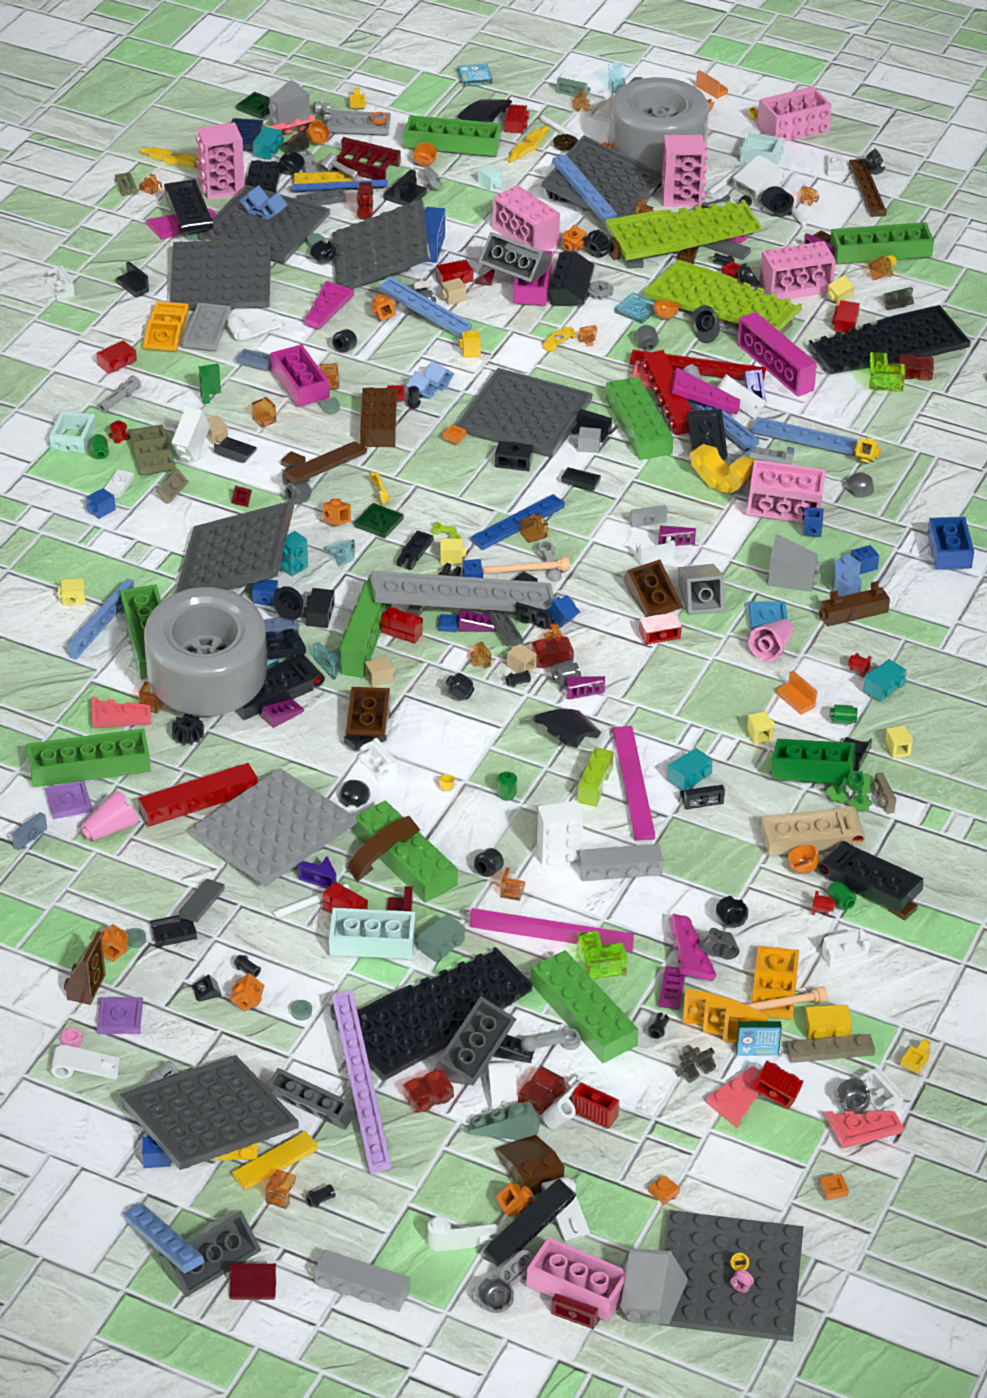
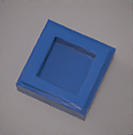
M441 614L438 631L457 633L459 615Z

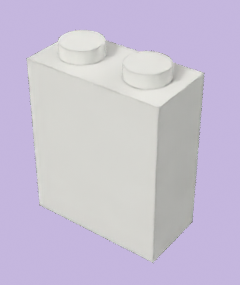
M758 155L733 177L734 187L758 202L761 199L762 193L767 188L776 186L783 180V173L779 165Z
M186 406L171 442L180 460L184 462L191 461L196 463L210 429V424L203 410Z

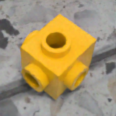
M860 438L859 443H856L854 453H856L855 455L860 459V462L870 464V461L875 462L876 458H879L881 448H879L880 445L873 438ZM868 449H871L870 455L866 454Z

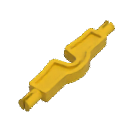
M544 125L543 128H537L527 135L525 142H519L511 150V155L507 158V161L512 163L515 159L520 160L527 153L537 149L538 143L546 137L549 126Z
M152 147L151 149L140 148V153L148 154L149 158L162 160L171 165H184L194 168L197 166V162H199L198 157L182 152L172 156V150Z

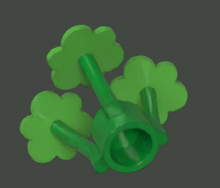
M852 771L849 773L848 778H843L842 784L832 783L831 787L826 790V793L831 796V801H837L842 804L849 796V793L846 791V785H848L851 790L858 794L849 801V805L855 807L857 811L865 812L872 805V801L869 800L867 794L870 793L873 781H871L870 775L867 773L863 774V771Z

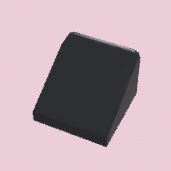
M209 974L192 985L196 999L199 1002L222 996L218 982Z

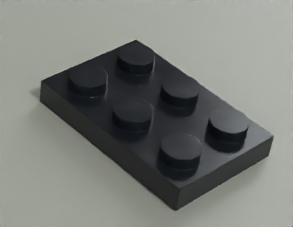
M251 160L245 185L253 187L259 185L263 190L277 193L282 173L279 162Z
M722 409L687 411L691 452L705 444L716 447L721 459H727L728 453Z
M285 629L280 633L274 631L266 632V647L269 659L306 654V646L297 630Z

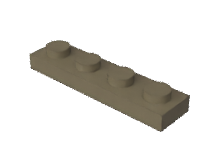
M871 1034L787 1041L786 1045L790 1063L874 1056L875 1054Z

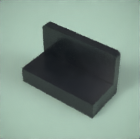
M126 262L127 273L117 277L116 283L135 298L148 293V275L131 262Z
M580 408L577 412V424L572 429V434H579L580 427L601 429L600 443H603L611 433L612 418Z
M723 784L680 791V796L686 810L724 804L725 789Z

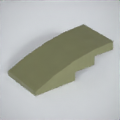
M163 425L128 429L132 449L141 475L176 469L168 436Z

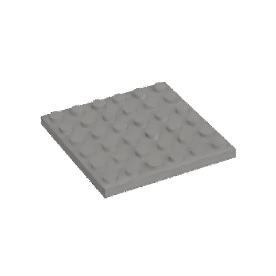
M279 768L255 784L254 787L244 791L188 830L190 836L264 886H267L357 823V819L353 814Z

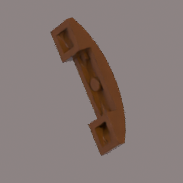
M410 816L394 821L373 835L356 852L347 868L359 882L374 869L371 866L372 863L401 839L407 842L421 829Z

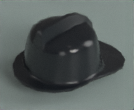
M778 186L769 187L762 193L761 202L771 212L780 217L788 214L792 215L794 197Z
M707 305L699 306L692 315V323L698 340L702 343H710L719 335V318L712 307Z
M289 586L279 588L274 600L275 611L279 614V617L291 620L298 619L303 608L302 595L296 589Z

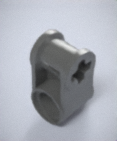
M711 928L708 936L698 944L704 953L726 960L734 959L740 953L732 933L716 928Z

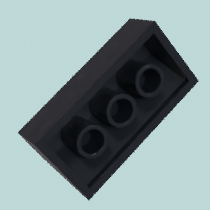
M576 251L559 253L549 287L552 306L585 304L595 266Z

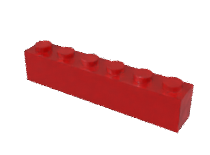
M664 349L645 353L642 368L643 371L647 372L648 382L652 383L653 393L658 396V403L663 407V414L665 418H668L670 429H673L675 435L689 433L687 411H692L685 397L672 393L675 373Z
M245 763L139 797V813L147 827L233 800L244 791L254 787L258 783V777L250 764Z

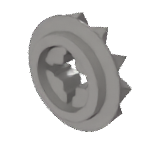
M594 281L590 283L588 293L591 297H595V299L609 298V296L613 295L614 288L606 281Z

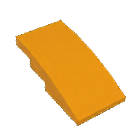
M156 301L154 311H152L151 318L148 320L143 349L177 352L187 321L189 304Z
M758 945L752 1003L795 996L799 950ZM794 1004L759 1011L768 1015L769 1018L793 1020Z
M686 988L683 1023L703 1026V1032L723 1035V1042L736 1043L738 1021H768V1015L748 1005L709 992Z

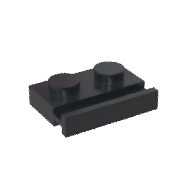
M179 915L150 921V927L157 947L197 939L194 922L180 918Z

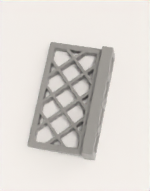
M752 446L749 458L792 465L795 448L787 447V452Z

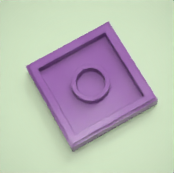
M84 780L45 788L53 819L92 812V805Z
M101 997L97 1033L140 1034L143 997Z

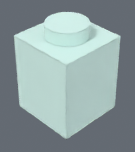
M491 164L478 170V183L489 191L502 186L503 172Z

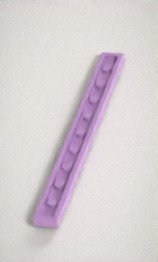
M349 990L333 994L332 1000L370 1173L392 1169L353 991Z

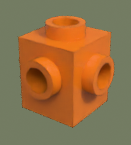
M573 225L562 234L561 246L570 252L582 250L585 245L584 240L587 232Z
M380 294L371 300L373 304L371 310L374 316L377 315L381 321L397 315L394 309L396 307L395 302L387 294Z
M337 498L323 503V521L329 522L332 526L351 522V504L342 502L341 499Z
M114 924L101 931L104 957L114 962L127 952L128 933Z
M249 973L235 981L230 1000L246 1012L260 1004L265 985Z
M512 1182L496 1196L504 1213L510 1217H518L535 1201L532 1197V1191L527 1186H520Z

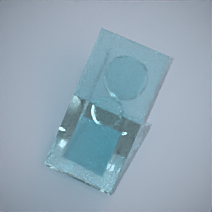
M624 62L608 64V86L611 94H615L626 84Z
M354 539L340 540L323 547L326 554L333 553L338 566L354 560Z
M320 642L313 644V659L332 680L336 679L340 670L339 658L341 653L338 652V649L329 652L328 648L324 647Z

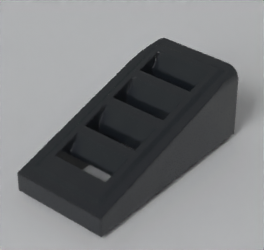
M507 1034L493 1057L531 1063L535 1050L533 1052L527 1051L526 1054H523L521 1039Z

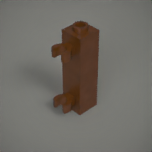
M879 581L871 582V590L838 597V590L830 592V599L821 601L819 617L828 627L888 613L890 598L883 587H879Z

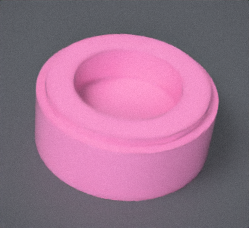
M76 1028L66 1029L61 1034L62 1045L78 1048L83 1042L82 1033Z

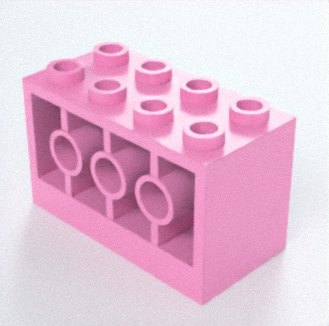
M814 86L759 99L757 126L768 136L785 138V142L827 132L830 127L832 104Z
M235 122L197 128L198 134L195 135L199 148H196V153L199 158L197 167L198 171H200L198 182L202 186V192L206 193L208 199L236 195L245 186L243 140Z
M664 135L661 181L663 207L702 205V200H705V190L703 188L706 186L704 173L707 172L705 160H707L708 152L706 150V141H703L702 135Z
M518 185L493 196V229L504 237L539 250L549 251L559 246L560 213Z
M824 241L762 251L760 286L764 289L765 294L775 293L777 298L781 300L825 294L828 292V284L834 280L835 258Z
M754 460L746 515L804 523L806 507H821L826 470Z

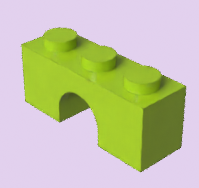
M598 747L594 748L578 786V803L597 807L602 796L604 780L608 781L613 769L614 751Z

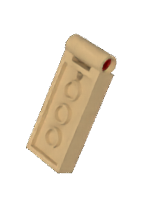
M853 806L761 816L760 828L768 855L789 854L791 850L800 845H812L816 847L817 851L834 849L841 841H847L850 845H861L866 840L857 810Z

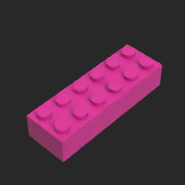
M757 312L739 318L737 345L762 367H767V371L797 397L814 391L817 363Z

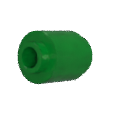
M101 434L94 435L90 440L92 456L95 459H104L109 455L107 439Z
M834 704V707L830 708L829 719L833 720L834 724L857 723L858 709L853 707V705Z
M509 771L502 772L497 777V793L502 800L510 801L517 794V776Z
M835 881L830 884L827 893L832 895V900H835V904L842 910L851 909L855 905L856 895L842 882Z

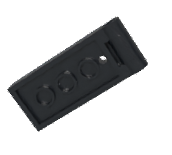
M196 179L164 184L166 199L181 234L213 229L212 217Z
M304 654L296 655L289 660L267 668L266 679L259 693L250 702L236 711L244 720L262 713L261 708L295 699L313 691L314 687H319L324 683L325 676Z
M841 841L817 865L818 871L824 876H829V880L842 882L849 889L898 912H902L923 890V877L852 846L847 841Z

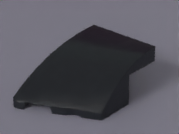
M481 99L467 106L457 117L460 120L490 121L492 123L500 112L505 113L512 101L510 99Z
M575 709L550 710L535 715L532 719L535 723L545 725L548 728L547 732L565 745L578 748L585 736L598 738L601 734V731L587 717Z

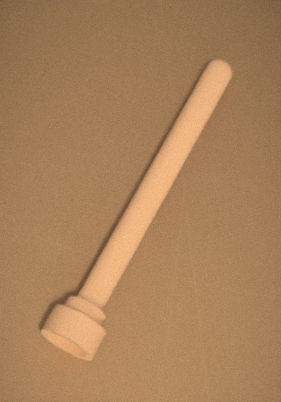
M561 557L558 561L487 566L482 569L484 574L556 568L565 572L570 571L569 557Z
M821 986L815 987L814 990H811V993L745 1005L759 1011L809 1001L822 1004L827 1003L828 993L826 988Z

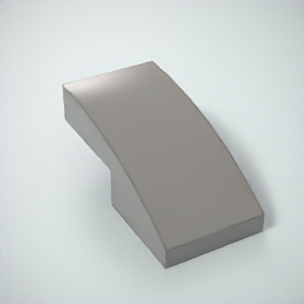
M310 151L297 152L305 160V164L301 169L304 173L321 171L320 165L314 161L313 154Z

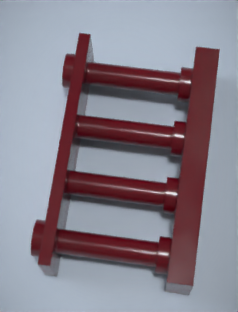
M347 137L341 139V153L336 156V161L349 169L357 171L359 177L371 180L386 179V169L390 165L399 167L401 164L400 150ZM351 155L354 156V158L351 160L345 158V156ZM363 158L367 159L368 161L367 163L360 162L359 160ZM375 162L383 163L381 167L373 165ZM333 167V168L331 169V170H335V171L342 172V171L338 170V169L335 168V167Z

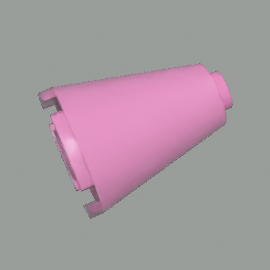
M782 619L756 627L751 631L750 639H748L751 652L755 657L764 659L765 662L776 660L781 656L794 632L793 624L789 620Z
M119 790L113 792L82 824L83 829L81 831L87 840L95 841L138 824L139 819L133 807L127 804L125 801L127 800L126 797Z

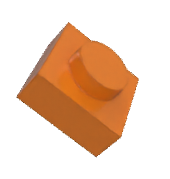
M451 425L443 433L444 440L457 445L467 436L466 429Z
M842 1174L820 1178V1185L827 1200L848 1196L849 1190Z
M663 1175L648 1187V1192L665 1205L680 1193V1187Z

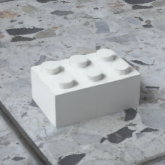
M578 800L538 806L537 851L542 866L579 861V851L582 850L583 814Z

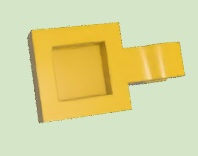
M354 88V94H350V108H365V94H360V88Z
M923 1039L917 1049L911 1046L900 1060V1066L919 1075L929 1061V1052L931 1051L929 1046L931 1042Z

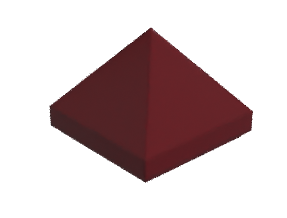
M492 269L475 281V284L491 286L495 270Z
M235 486L231 503L248 507L252 489Z

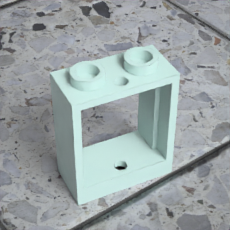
M748 132L747 137L743 138L742 146L739 147L738 155H741L740 162L750 163L755 157L760 155L778 165L784 153L785 138Z
M61 410L49 435L51 449L85 454L96 430L95 414ZM63 428L83 431L81 436L61 434Z

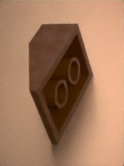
M661 559L627 570L623 580L630 595L646 616L671 613L683 608Z
M351 687L346 729L347 736L385 737L391 707L390 688Z
M99 931L90 941L77 964L73 965L70 978L65 980L64 991H66L67 1000L91 1005L106 976L102 933Z
M537 1135L495 1148L497 1155L514 1183L520 1186H527L533 1195L541 1192V1183L564 1177V1165L558 1155Z

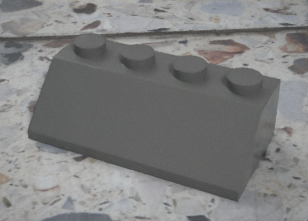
M490 231L478 262L533 283L547 271L552 256L542 250Z
M480 996L438 1059L433 1071L452 1083L474 1086L517 1019Z
M234 1210L229 1211L184 1239L202 1254L205 1263L187 1273H183L162 1253L157 1258L167 1277L188 1297L230 1270V1263H242L260 1252L261 1248L242 1211Z

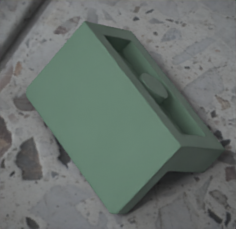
M561 77L557 79L556 93L585 99L591 91V88L587 87V83Z

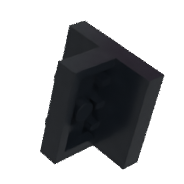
M410 169L383 194V199L404 206L412 201L420 200L427 194V188L416 184V171Z

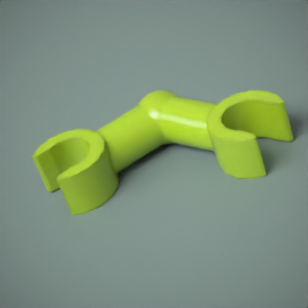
M433 522V535L450 533V539H461V536L457 534L455 526H443L440 522Z

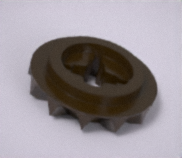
M561 134L553 139L554 147H557L558 150L563 149V151H570L578 142V139L570 134Z

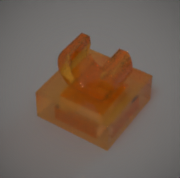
M580 90L572 101L573 110L577 112L581 108L588 110L590 104H588L590 100L586 99L584 91Z
M149 174L150 177H145L144 181L139 184V188L141 191L153 195L162 188V182L156 180V175Z
M804 185L800 190L802 195L800 197L801 204L805 200H809L808 206H811L813 202L817 203L820 198L818 191Z
M596 325L580 327L577 337L579 343L585 342L587 347L594 346L593 341H595L598 331Z
M558 623L551 624L552 632L544 634L548 646L553 647L558 644L560 649L567 647Z
M482 641L475 644V651L470 653V656L473 658L470 662L473 666L482 664L485 669L490 667L491 652Z

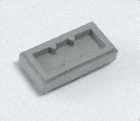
M666 505L631 510V527L667 523Z

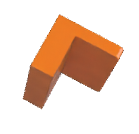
M700 70L697 71L696 87L716 99L728 94V88L721 85L719 81Z
M795 671L789 672L788 683L778 687L776 694L802 715L816 707L817 690Z

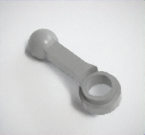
M550 541L539 543L537 555L545 559L546 562L555 561L553 557L555 546ZM547 546L550 550H542L541 548ZM557 568L548 569L547 578L549 581L558 582L561 580L562 574Z
M562 1029L558 1032L539 1036L527 1035L522 1038L521 1047L526 1052H533L536 1048L560 1043L561 1047L566 1050H575L581 1044V1036L575 1029H566L564 1031ZM567 1036H574L575 1039H573V1040H568V1039H566V1037H567Z

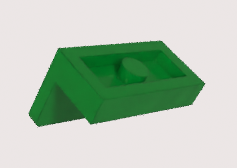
M219 364L198 366L200 395L203 404L210 403L211 394L221 393Z

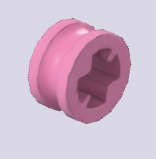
M737 1270L730 1283L737 1291L746 1293L754 1283V1279L748 1272Z

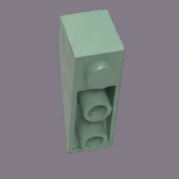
M527 1101L516 1103L504 1109H496L484 1115H476L470 1120L468 1133L520 1140L537 1135L541 1120L531 1102Z

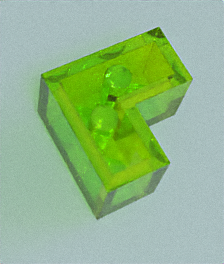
M870 352L869 389L877 391H903L905 364H888L887 353Z
M598 931L577 933V953L581 967L593 980L626 975L627 955L623 943L602 946Z

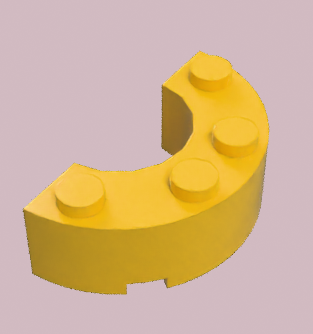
M702 444L690 453L691 465L710 488L723 493H732L752 479L754 460H757L743 455L729 466L721 459L716 447Z

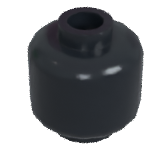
M350 329L336 332L332 338L333 347L340 353L354 349L357 345L355 333Z
M456 673L454 676L450 675L445 682L447 685L446 692L459 701L468 700L475 689L473 681L462 673Z
M486 848L476 855L474 859L476 871L484 877L493 876L504 865L503 856L494 848Z

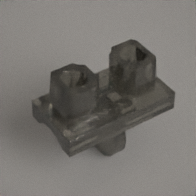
M302 130L298 134L293 135L289 141L282 144L284 153L291 154L293 151L307 150L310 143L309 139L306 138V131Z
M908 287L884 293L883 302L885 303V309L904 308L914 304L913 288Z
M690 1045L684 1046L682 1049L683 1054L679 1056L683 1062L679 1064V1069L675 1070V1073L678 1077L683 1075L691 1083L700 1076L696 1069L700 1066L705 1074L714 1071L717 1067L712 1058L715 1053L711 1047L700 1053L698 1047L693 1049Z

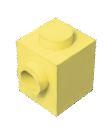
M844 275L828 284V297L839 305L840 300L845 301L854 296V286Z
M441 538V564H462V557H466V546H463V539Z
M83 578L61 580V588H58L59 599H63V606L86 604Z
M767 712L748 715L747 730L753 743L773 741L774 722L773 719L769 718Z
M906 727L887 728L885 745L891 757L897 758L911 755L913 738L911 733H908Z

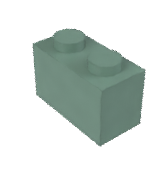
M446 914L418 935V950L434 962H437L465 941V926Z

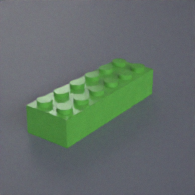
M409 115L404 131V148L416 149L418 143L427 142L433 144L437 151L486 155L488 157L497 156L501 143L502 124Z
M927 222L831 229L830 244L835 247L834 257L837 264L866 261L876 262L883 260V257L887 255H894L896 259L932 257L934 239Z
M631 377L606 382V401L639 460L673 454L674 437L639 377Z
M369 574L367 581L363 583V592L359 593L358 604L354 605L353 617L349 618L348 629L344 630L343 641L339 643L338 652L341 653L339 666L341 667L342 675L364 678L365 662L371 660L381 635V617L387 608L392 606L391 603L375 602L371 574Z
M157 584L120 590L121 608L141 680L148 679L144 642L146 622L152 611L161 603Z
M144 728L27 744L33 787L151 772Z
M384 800L355 815L357 823L353 826V834L365 844L378 831L403 818V816ZM420 832L416 833L407 842L401 839L379 858L407 886H413V892L424 903L458 886V868Z
M566 950L531 966L530 982L533 984V987L564 1022L580 1034L582 1042L602 1064L637 1046L638 1028Z

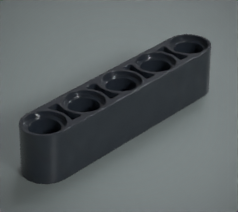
M557 1179L485 1248L483 1254L498 1267L515 1251L522 1250L574 1200L576 1193L561 1179Z

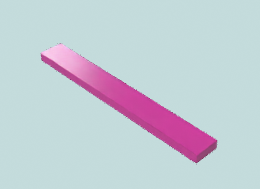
M613 727V735L635 841L655 839V830L633 727Z
M472 908L470 912L471 928L632 953L634 948V933Z

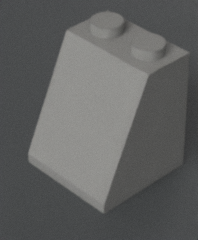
M293 80L287 82L269 98V122L271 126L287 122L288 125L299 118L304 121L310 116L309 93Z
M775 535L770 558L768 586L812 592L813 584L817 585L818 574L815 573H819L820 562H817L818 554L780 535Z
M715 564L678 567L679 588L688 614L725 611L724 576Z
M630 1249L620 1306L629 1321L633 1323L644 1322L654 1325H669L688 1281L671 1251Z

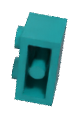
M264 127L253 142V156L272 159L279 147L283 145L284 137L282 136V130Z
M296 531L287 535L280 569L291 577L308 567L307 539Z
M888 659L865 676L863 691L881 702L885 698L890 697L898 688H902L905 685L907 669Z
M697 748L693 749L668 765V781L684 791L712 774L713 758Z

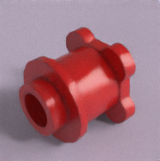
M120 420L110 424L112 432L109 433V438L113 439L114 443L119 444L130 438L129 434H126L127 424Z
M859 653L851 655L848 661L849 669L861 672L860 677H864L871 667L872 657L868 656L866 659L861 657Z
M815 891L812 915H815L816 911L829 915V912L834 911L835 900H832V895H829V897L821 896L819 891Z

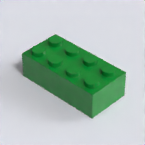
M777 739L772 757V779L842 784L843 778H848L849 773L854 771L855 743Z

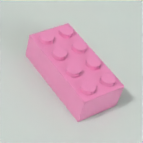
M548 1237L527 1268L526 1286L551 1297H554L555 1293L596 1307L598 1308V1317L609 1321L621 1303L626 1270Z

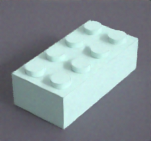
M333 908L329 934L330 955L413 959L416 912Z

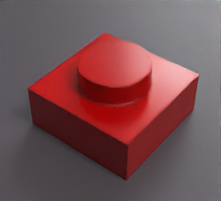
M732 261L722 267L721 273L736 279L738 278V268L740 265Z
M387 385L389 388H397V402L405 401L404 385Z

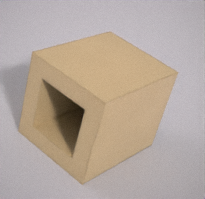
M460 278L441 283L440 296L442 300H445L448 305L466 300V285Z
M218 415L207 418L210 429L206 438L212 445L220 443L228 437L227 425Z
M519 644L507 652V667L516 673L528 670L530 673L536 669L537 654L524 645Z
M386 656L365 662V677L372 687L393 682L395 666L392 662L390 663Z

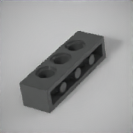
M277 1068L267 1085L276 1098L344 1130L347 1129L357 1112L350 1101L280 1068Z

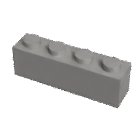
M660 844L584 849L579 851V867L582 881L657 876L663 873V857Z
M326 1249L314 1270L315 1284L320 1287L338 1291L343 1295L352 1296L364 1302L382 1306L388 1310L400 1312L410 1292V1277Z

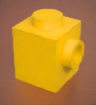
M479 330L462 331V338L459 339V348L462 349L464 358L481 356Z

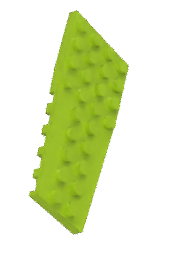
M741 200V204L729 201L726 202V206H717L714 203L710 204V208H702L701 205L695 206V210H687L686 207L679 208V212H671V209L605 220V226L611 236L615 237L621 246L620 251L625 260L679 252L683 249L761 231V224L745 200Z
M677 260L644 290V297L660 301L669 299L671 304L677 301L680 304V309L693 313L699 306H710L714 309L719 319L739 324L740 317L757 312L778 331L802 310L801 303L798 305L791 304V299H778L775 293L765 294L762 288L752 289L751 284L744 282L741 285L733 277L681 260Z

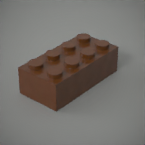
M362 388L360 445L364 447H396L397 388Z

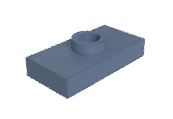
M243 349L236 358L237 363L268 371L271 367V355Z
M285 617L264 619L266 632L274 631L280 633L285 629H294L299 632L297 619L291 620Z
M39 812L12 833L13 847L19 851L47 830L46 815Z

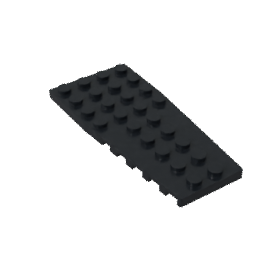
M940 305L886 317L877 320V324L874 325L866 323L863 324V328L858 330L855 327L849 328V332L844 334L839 331L831 338L822 336L820 341L814 343L812 340H809L808 347L829 374L917 360L970 347L971 341Z
M494 947L491 953L484 956L480 953L475 956L473 961L466 964L464 961L458 963L455 969L450 971L444 969L439 971V976L432 979L429 977L421 979L420 984L414 987L410 984L387 994L357 1010L369 1065L385 1081L448 1046L480 996L503 1010L530 993L533 984L497 947ZM366 1014L367 1020H363L361 1016ZM335 1022V1028L339 1031L338 1023Z

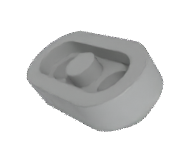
M427 166L423 170V176L428 180L430 188L439 190L443 183L438 174L430 166Z
M528 1250L515 1251L497 1267L495 1278L500 1277L502 1280L510 1283L511 1286L517 1284L527 1275V1268L534 1259L532 1253Z

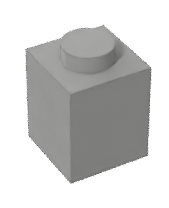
M580 427L579 434L575 436L578 452L599 453L601 429Z

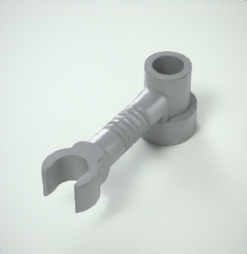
M314 101V114H321L323 112L324 120H331L330 103Z
M329 153L326 159H323L319 164L327 172H330L335 167L355 181L359 177L358 172L336 161L337 157L332 153Z

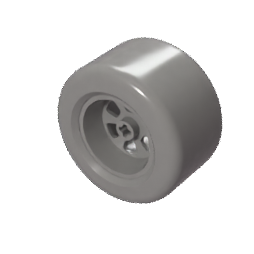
M650 77L629 82L614 94L611 101L609 133L611 149L662 173L664 135H702L703 141H706L707 145L708 101L698 88L673 78Z
M191 588L175 593L163 600L148 617L144 630L147 678L154 694L167 706L189 715L217 716L243 707L263 687L267 674L266 628L259 610L245 597L222 588Z

